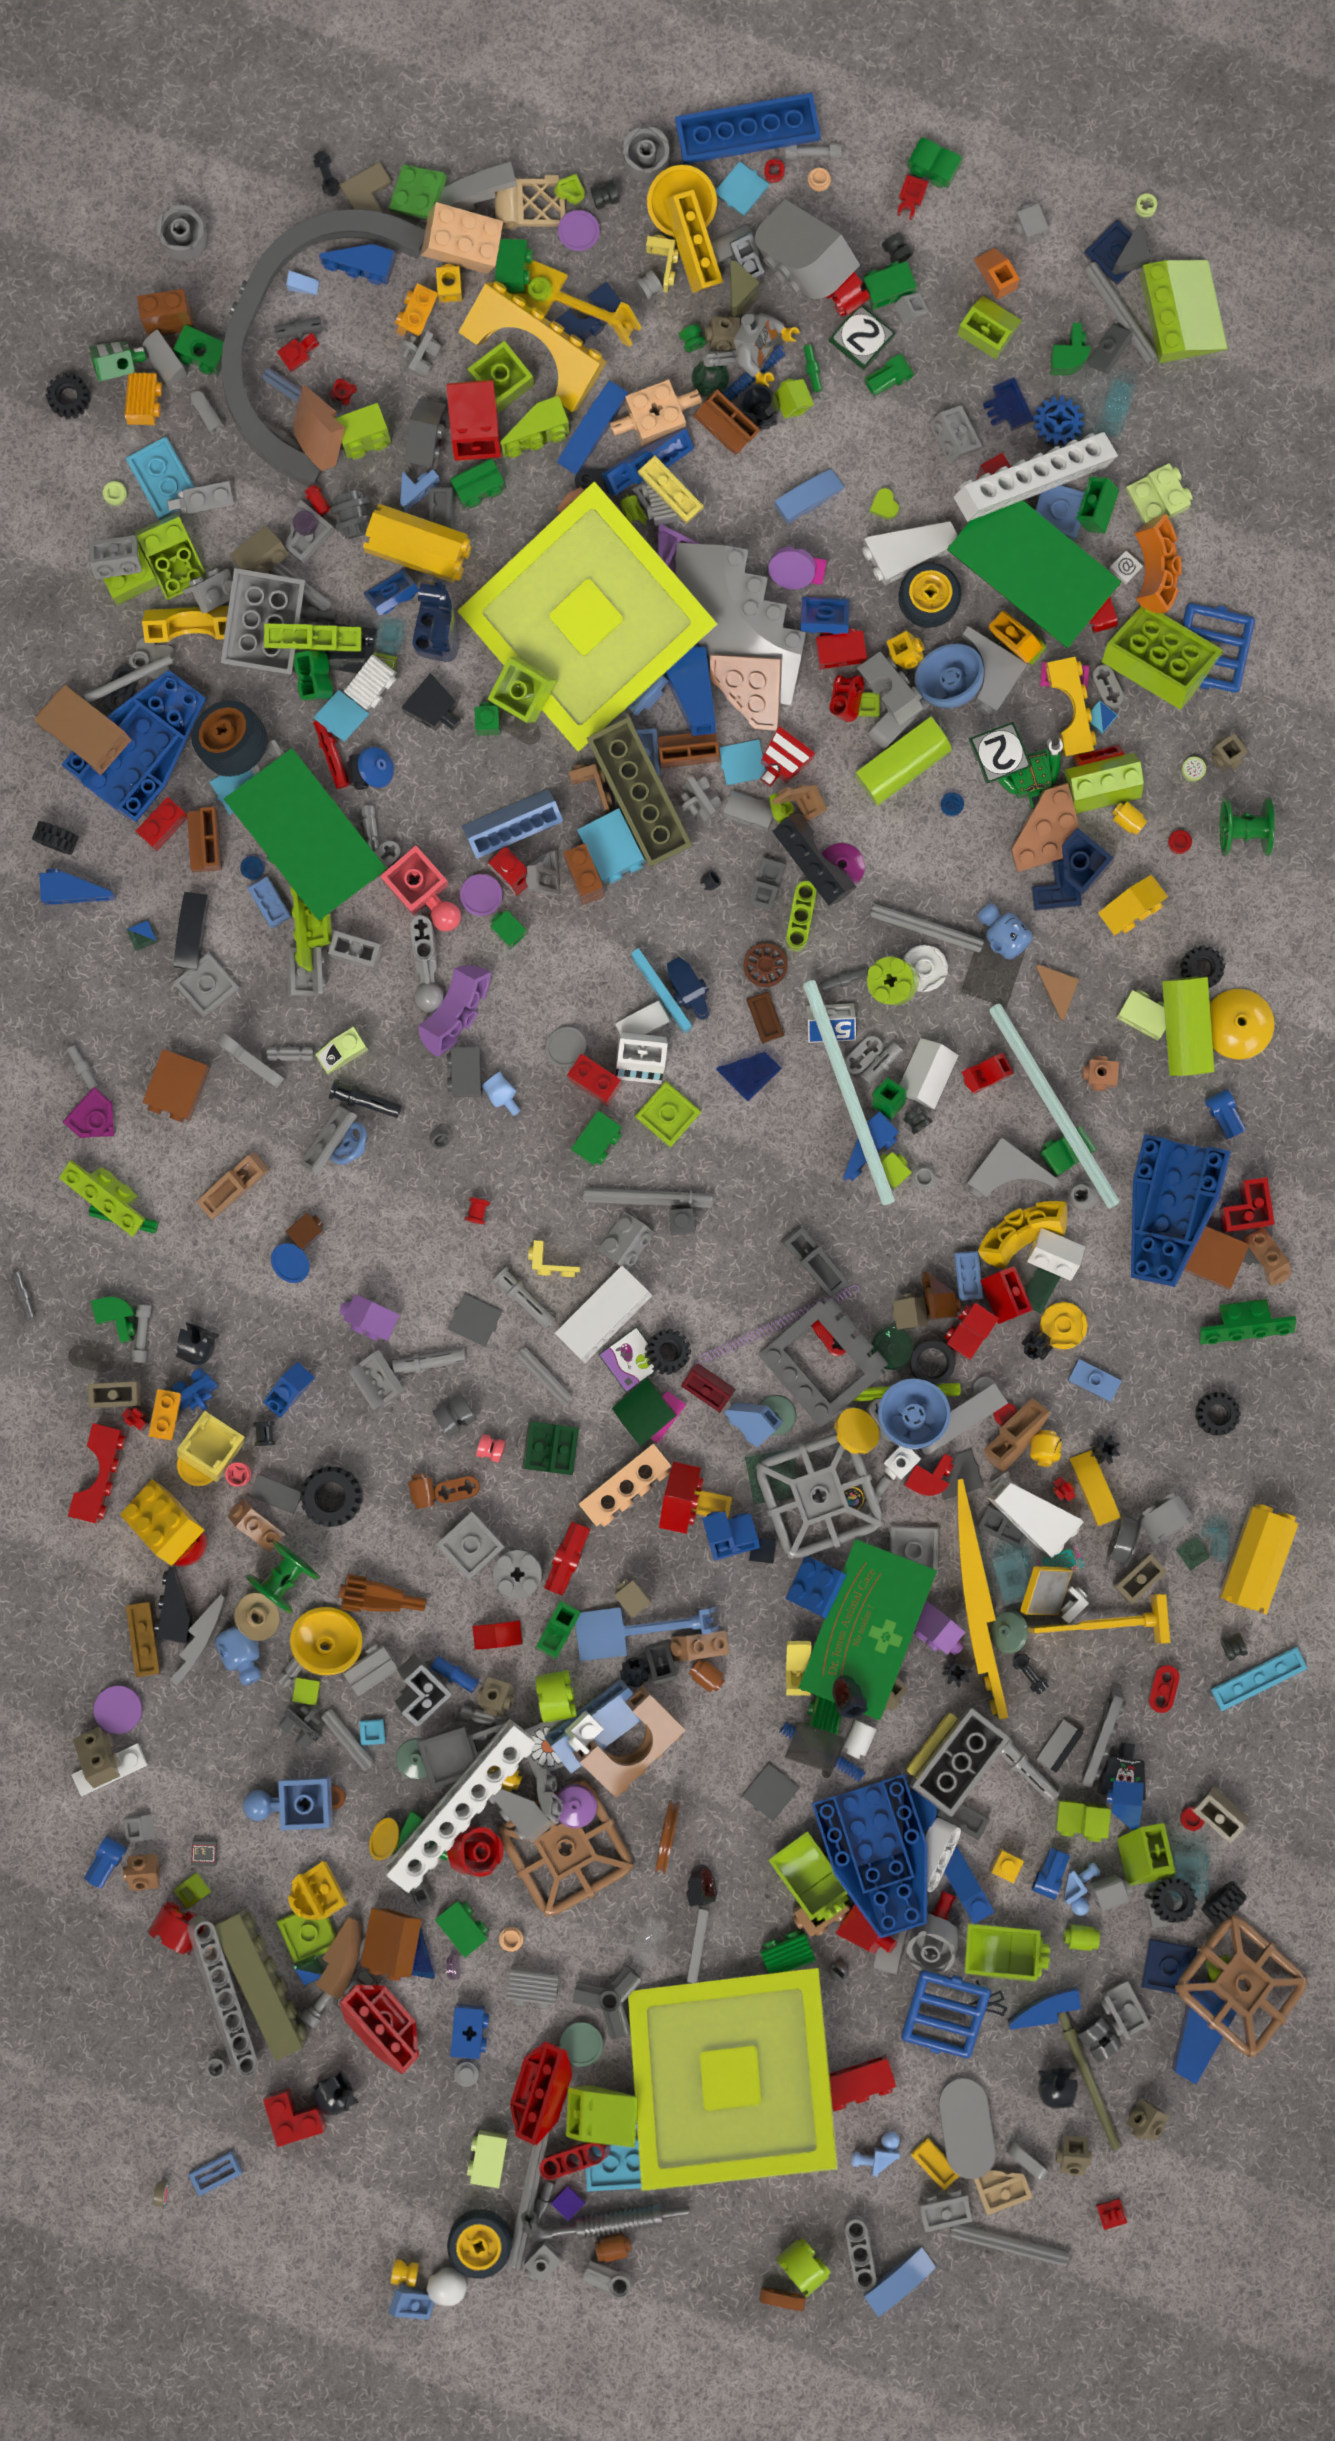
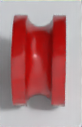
M771 159L765 164L764 176L771 183L780 182L785 173L784 164L778 159ZM776 166L779 168V174L776 175L774 173L773 176L770 174V167L775 169Z

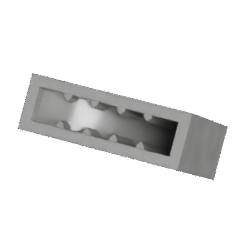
M968 626L961 640L978 652L984 667L982 688L975 704L979 705L977 708L986 715L991 713L995 716L1025 671L1027 663Z
M1001 1138L967 1182L966 1186L969 1187L968 1192L975 1198L980 1199L982 1197L985 1199L993 1190L1009 1182L1031 1181L1052 1190L1059 1180L1005 1139Z

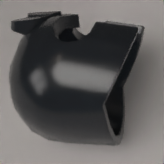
M754 384L747 387L740 396L739 408L741 412L760 431L776 426L777 421L775 419L779 412V402L775 394L765 385Z
M185 1322L187 1330L180 1329L176 1357L193 1365L204 1364L212 1357L215 1349V1339L219 1337V1334Z
M1053 2068L1048 2071H1038L1041 2076L1038 2082V2093L1041 2101L1047 2107L1053 2109L1074 2107L1077 2080H1069L1072 2072H1075V2068Z
M343 2070L335 2077L320 2081L311 2088V2093L318 2109L326 2115H338L348 2111L350 2106L358 2103V2099L354 2097L353 2088Z

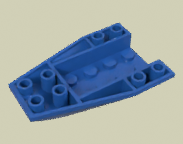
M168 670L106 716L124 730L132 741L101 776L73 751L61 765L83 786L118 813L137 822L166 787L206 698Z
M1144 1134L1133 1178L1131 1278L1176 1287L1218 1203L1231 1151L1176 1143L1165 1138Z

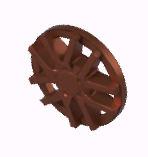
M761 943L755 945L747 952L743 968L746 977L751 983L766 988L775 986L783 980L787 972L788 962L784 952L779 947L770 943ZM764 947L771 948L770 956H764ZM761 948V957L753 952ZM776 950L781 956L772 958L773 951ZM750 955L758 959L756 963L748 961ZM783 959L784 965L775 966L774 961ZM747 964L756 968L749 973ZM783 969V972L780 977L778 976L775 970ZM758 971L761 975L755 981L751 976ZM771 973H773L777 979L772 983L768 976ZM765 976L768 983H760L759 981Z

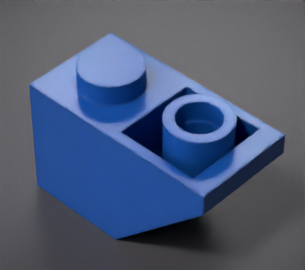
M297 1362L281 1376L263 1403L281 1418L307 1390L315 1377Z

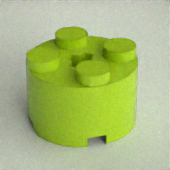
M885 957L875 962L869 968L867 986L870 994L878 1002L899 1006L906 1004L914 997L919 986V976L915 967L906 960L897 957ZM891 977L897 978V981L894 982V986L889 985V981H891L892 979Z
M569 1669L535 1676L543 1723L577 1717L575 1703L571 1704V1702H575L574 1690L571 1685H567L571 1684Z
M801 2238L800 2240L796 2239L775 2260L807 2298L829 2278L828 2275L831 2272L818 2257L815 2259L812 2257L816 2253Z

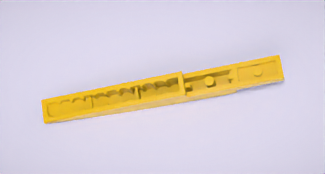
M963 1478L957 1479V1528L965 1611L977 1673L987 1672L988 1676L984 1677L986 1690H991L993 1700L989 1701L992 1715L997 1714L1000 1720L1009 1717L987 1627V1622L995 1621L996 1619Z

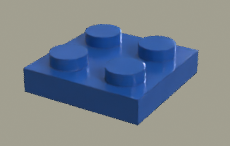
M402 569L363 594L380 616L394 610L395 606L399 603L411 600L419 592V589L410 576Z
M802 597L801 631L809 633H848L849 599Z
M806 1556L785 1599L827 1618L847 1574Z

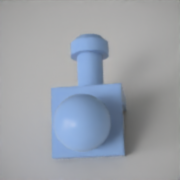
M1090 1863L1088 1865L1089 1868L1079 1875L1072 1868L1068 1871L1063 1899L1068 1905L1071 1904L1072 1911L1076 1915L1082 1916L1089 1911V1902L1081 1896L1088 1892L1083 1883L1093 1876L1098 1877L1100 1875V1870L1095 1863Z
M892 2131L886 2132L881 2140L884 2148L874 2147L873 2156L860 2155V2152L855 2151L852 2153L851 2164L854 2167H859V2165L872 2166V2175L878 2177L882 2170L900 2158L899 2150L896 2149L900 2143L899 2136Z

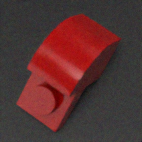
M1004 1053L995 1055L961 1072L966 1087L974 1094L1014 1074Z
M944 1453L933 1474L915 1465L904 1486L924 1496H933L943 1492L949 1486V1483L942 1480L943 1475L948 1477L952 1471L954 1464L951 1461L953 1458Z

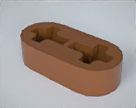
M461 1477L439 1483L434 1490V1494L439 1502L450 1503L476 1496L479 1492L480 1484L474 1477ZM466 1480H469L472 1484L475 1483L476 1488L472 1489L471 1494H468L466 1490L459 1492L458 1487L466 1485ZM446 1485L447 1489L455 1488L456 1490L455 1493L449 1494V1499L446 1500L444 1496H439V1491H442V1486Z
M762 2287L759 2301L771 2306L804 2311L806 2296L770 2287Z

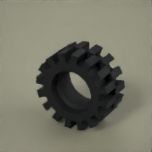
M62 373L63 377L56 375V380L53 381L51 379L49 382L51 386L46 388L48 393L46 394V399L49 406L61 418L63 416L66 419H70L71 416L74 419L78 418L77 414L83 415L85 413L84 409L89 408L88 402L91 401L89 389L85 382L73 373H70V376L67 373ZM71 388L77 392V398L73 403L64 404L60 401V394L64 389Z
M38 821L32 836V840L68 855H72L79 838L76 834L44 821Z
M1205 945L1194 947L1183 957L1180 964L1181 976L1183 975V978L1200 977L1194 972V963L1199 959L1207 960L1211 965V972L1206 977H1208V988H1211L1224 975L1225 964H1223V956L1220 957V952L1212 950L1213 947L1210 946L1208 948Z
M663 1329L647 1342L645 1358H649L647 1362L649 1366L651 1364L654 1366L652 1368L653 1371L660 1370L659 1374L667 1373V1375H671L686 1365L690 1359L688 1356L691 1354V1349H688L690 1343H685L684 1341L686 1339L685 1335L680 1337V1332L677 1330L673 1332V1329H668L667 1331ZM662 1344H670L675 1348L676 1356L673 1360H666L660 1355V1346Z
M1210 1393L1198 1402V1406L1195 1409V1418L1199 1423V1427L1210 1435L1228 1434L1239 1424V1416H1241V1412H1239L1240 1406L1227 1393ZM1219 1404L1226 1409L1227 1416L1222 1423H1215L1210 1419L1209 1410L1213 1405Z
M1168 1878L1158 1882L1157 1887H1154L1152 1890L1153 1895H1150V1900H1152L1150 1905L1155 1910L1154 1914L1159 1916V1919L1162 1921H1167L1168 1923H1180L1188 1920L1187 1918L1192 1917L1194 1914L1192 1913L1193 1910L1197 1908L1195 1901H1198V1898L1194 1895L1196 1893L1195 1889H1192L1190 1887L1191 1884L1184 1882L1183 1879ZM1170 1891H1177L1182 1896V1905L1177 1910L1169 1909L1165 1903V1897Z
M1230 1881L1218 1889L1211 1898L1207 1899L1201 1911L1214 1925L1222 1923L1223 1920H1227L1229 1916H1232L1240 1908L1239 1906L1244 1904L1247 1896L1234 1881Z

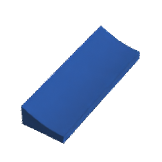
M813 92L675 116V128L683 164L821 141Z

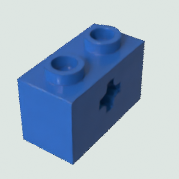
M456 2004L450 2057L480 2059L481 2052L486 2053L487 2038H483V2028H488L489 2013H485V2006ZM468 2026H473V2031L477 2032L472 2037H468V2033L464 2032L468 2029Z

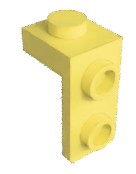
M663 235L647 236L646 253L668 256L663 283V292L668 293L669 285L674 286L675 271H672V265L678 262L679 250L675 249V240L667 239Z
M534 1240V1245L529 1246L528 1260H532V1270L537 1271V1275L551 1276V1272H561V1277H575V1273H580V1267L543 1265L544 1241Z
M810 1641L787 1642L786 1695L810 1696L809 1692L801 1691L798 1688L811 1656Z

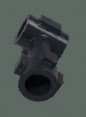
M326 151L317 152L313 156V163L315 168H320L323 177L322 190L328 196H336L340 185L338 179L332 176L328 164L332 163L330 156L327 155Z
M1014 1654L1012 1666L1016 1670H1022L1032 1683L1029 1688L1036 1692L1037 1695L1045 1691L1049 1687L1046 1683L1047 1680L1044 1676L1039 1678L1029 1665V1656L1027 1654Z

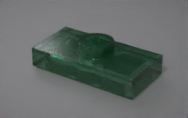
M1038 1267L1025 1291L1033 1311L1039 1314L1042 1313L1061 1276Z

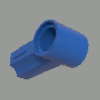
M1224 1089L1205 1099L1207 1108L1210 1107L1211 1109L1209 1111L1211 1116L1216 1118L1226 1140L1246 1131L1235 1109L1236 1104L1233 1096L1228 1089Z
M106 1836L95 1854L97 1856L84 1879L91 1885L102 1889L115 1866L117 1867L121 1862L122 1855H125L128 1848Z
M1050 1847L1043 1867L1035 1877L1037 1881L1033 1882L1031 1890L1055 1900L1062 1885L1061 1878L1070 1855Z

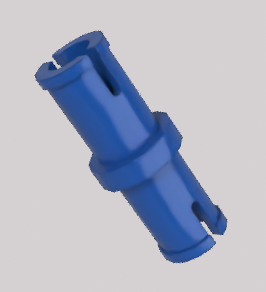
M439 1655L430 1668L448 1678V1682L451 1684L456 1683L471 1694L480 1681L461 1670V1666H454Z

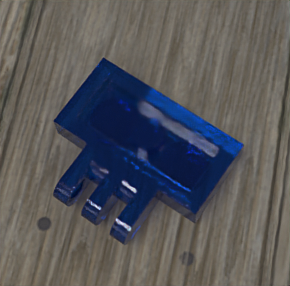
M1015 377L993 386L992 390L996 398L983 404L985 410L994 407V409L986 413L988 418L998 415L997 418L990 421L992 426L1007 421L1011 431L1033 422L1034 418Z

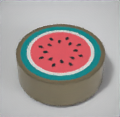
M159 2181L156 2184L153 2202L157 2207L166 2206L169 2193L168 2182Z

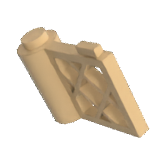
M545 175L544 179L515 178L516 187L495 192V219L503 221L502 229L558 227L560 220L565 215V200L557 196L552 200L544 192L549 186H555L561 180L559 175ZM522 186H532L537 193L529 200L523 194ZM540 195L549 202L543 211L533 203ZM529 206L538 214L534 220H524L523 212ZM553 206L560 212V220H551L545 213Z

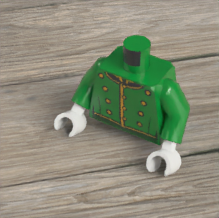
M1058 737V745L1051 746L1052 741L1049 738L1047 745L1050 752H1048V749L1027 754L1031 767L999 779V784L1010 794L1016 795L1017 799L1028 797L1031 808L1034 809L1043 789L1052 787L1056 783L1061 762V753L1059 751L1063 748L1061 739Z

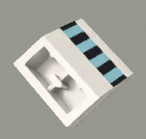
M619 1032L614 1075L621 1080L661 1084L666 1062L667 1037Z

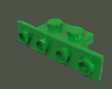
M1267 1299L1219 1305L1222 1325L1201 1327L1199 1343L1200 1345H1213L1225 1341L1237 1342L1249 1338L1261 1339L1273 1335L1285 1336L1295 1332L1296 1316L1272 1319Z

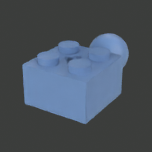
M331 1776L282 1779L278 1781L279 1797H271L269 1793L263 1790H253L243 1800L245 1815L254 1821L265 1820L272 1812H280V1830L330 1828L333 1825ZM305 1798L311 1802L308 1809H306L305 1805H301V1801Z

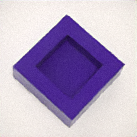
M567 2185L553 2199L551 2204L569 2221L585 2204V2201Z

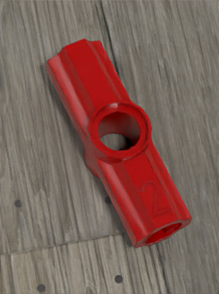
M573 1521L571 1522L565 1539L560 1544L552 1562L554 1565L544 1586L545 1589L563 1596L571 1575L575 1573L578 1562L581 1559V1551L591 1530L590 1528Z

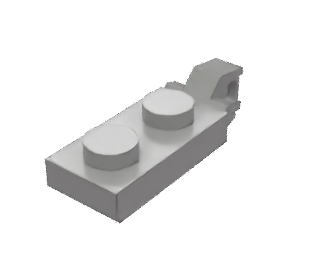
M229 480L183 489V491L177 492L178 498L167 500L169 510L181 508L182 514L234 505Z

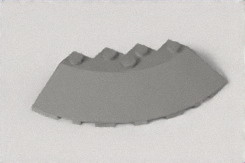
M677 543L675 575L718 623L697 643L699 647L706 646V653L709 659L711 654L782 658L780 704L791 707L806 632L783 628L787 605L764 600L768 577L745 573L748 550L726 545Z

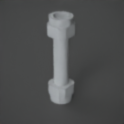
M830 143L829 146L810 147L788 146L785 147V159L797 160V156H829V159L841 158V144Z
M137 1305L135 1317H138L136 1348L132 1350V1362L146 1363L148 1351H145L148 1318H151L152 1306Z

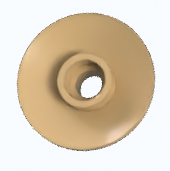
M248 1594L238 1602L235 1608L234 1617L237 1628L251 1640L262 1641L268 1639L276 1632L279 1626L280 1617L277 1606L263 1594ZM251 1615L255 1616L256 1622H253Z

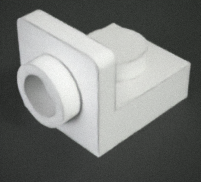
M1068 1586L1067 1591L1076 1600L1074 1602L1069 1600L1060 1609L1063 1613L1059 1617L1067 1624L1089 1604L1085 1600L1087 1595L1078 1586L1075 1588Z
M585 1710L565 1730L570 1738L567 1742L575 1751L578 1752L581 1749L587 1755L590 1751L586 1746L603 1728Z

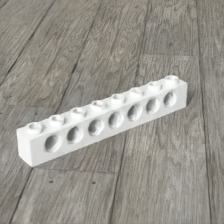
M1105 432L1097 435L1091 433L1079 442L1073 440L1063 448L1057 446L1045 455L1039 453L1033 456L1027 462L1023 459L1015 463L1011 468L1007 466L1002 467L993 475L986 473L975 482L968 480L959 486L960 491L954 496V499L968 522L1104 469L1118 455Z
M509 1719L384 1866L383 1869L386 1876L408 1893L412 1888H417L428 1869L431 1870L437 1865L439 1856L453 1846L456 1836L469 1827L472 1817L476 1813L479 1814L485 1808L489 1797L499 1792L502 1782L506 1777L512 1776L515 1773L518 1763L523 1757L526 1758L532 1753L535 1744L532 1736ZM507 1747H514V1751L510 1755H503ZM491 1766H498V1770L495 1773H487ZM477 1784L483 1785L479 1792H471L473 1786ZM460 1803H466V1804H467V1806H466V1808H465L464 1810H462V1811H456V1810H455V1809H456V1806H457L458 1804H460ZM442 1823H451L449 1828L445 1830L439 1829ZM427 1841H435L433 1847L424 1848V1844ZM411 1860H419V1863L416 1866H408V1863Z

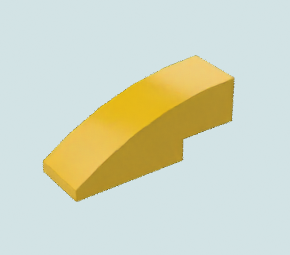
M1090 1450L1069 1458L1095 1525L1101 1526L1119 1519L1121 1516L1095 1456H1090L1093 1453Z

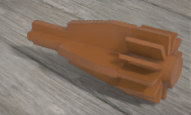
M347 1574L345 1584H340L338 1598H342L341 1609L361 1612V1609L372 1612H400L401 1608L424 1612L426 1598L403 1595L404 1591L367 1580L365 1576Z

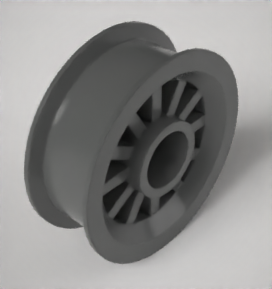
M1121 1512V1518L1115 1524L1108 1546L1106 1562L1108 1563L1110 1560L1122 1563L1123 1567L1126 1568L1130 1563L1139 1538L1142 1518L1139 1517L1138 1520L1126 1517L1125 1513Z

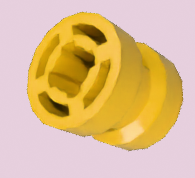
M395 2259L391 2284L399 2285L405 2281L407 2287L415 2288L419 2263L411 2262L407 2266V2263H404L403 2260Z

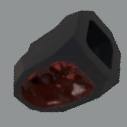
M841 1675L835 1680L832 1694L835 1706L841 1716L852 1719L868 1711L867 1700L864 1698L860 1686L855 1683L852 1677Z
M705 1865L695 1866L691 1871V1877L688 1880V1891L686 1892L690 1907L706 1905L716 1901L717 1889L715 1879L711 1870Z

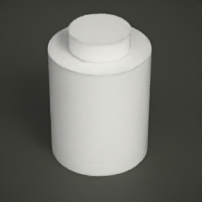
M854 1720L844 1747L847 1748L846 1753L856 1758H860L861 1755L866 1756L877 1729L861 1721Z

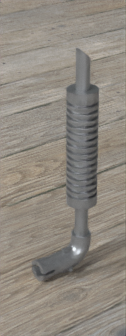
M655 2204L652 2208L650 2205L648 2208L643 2206V2209L638 2207V2210L633 2208L634 2211L630 2208L628 2212L624 2209V2212L619 2210V2213L614 2211V2214L609 2212V2215L606 2212L605 2215L600 2213V2216L595 2214V2217L590 2215V2218L587 2215L585 2219L583 2216L576 2217V2224L553 2228L551 2225H538L536 2213L529 2210L530 2216H528L527 2211L521 2216L524 2225L522 2231L526 2232L528 2238L536 2241H552L554 2237L578 2234V2239L582 2240L586 2239V2236L591 2238V2235L594 2238L597 2234L598 2237L601 2234L605 2236L606 2233L610 2235V2232L615 2234V2231L619 2234L621 2230L622 2233H625V2230L630 2232V2229L634 2231V2228L639 2230L640 2227L642 2230L644 2227L649 2229V2226L654 2228V2225L662 2227L663 2220L686 2216L690 2211V2206L661 2210L660 2204Z

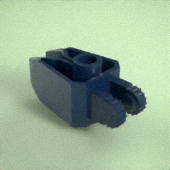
M677 957L667 963L668 976L676 991L673 996L680 1007L684 1005L686 1010L691 1008L694 1014L697 1015L698 1020L704 1021L710 1016L709 1008L705 1001L707 999L706 992L709 989L703 978L700 980L697 978L690 964Z

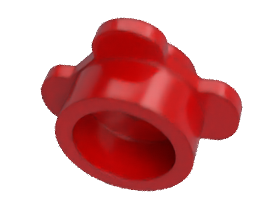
M339 378L335 381L329 396L332 400L337 399L341 401L342 405L347 406L351 403L350 399L357 392V388L354 384H349V382Z

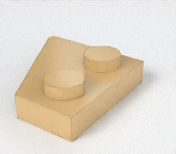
M989 2170L984 2176L974 2179L987 2215L1033 2198L1026 2178L1021 2173Z

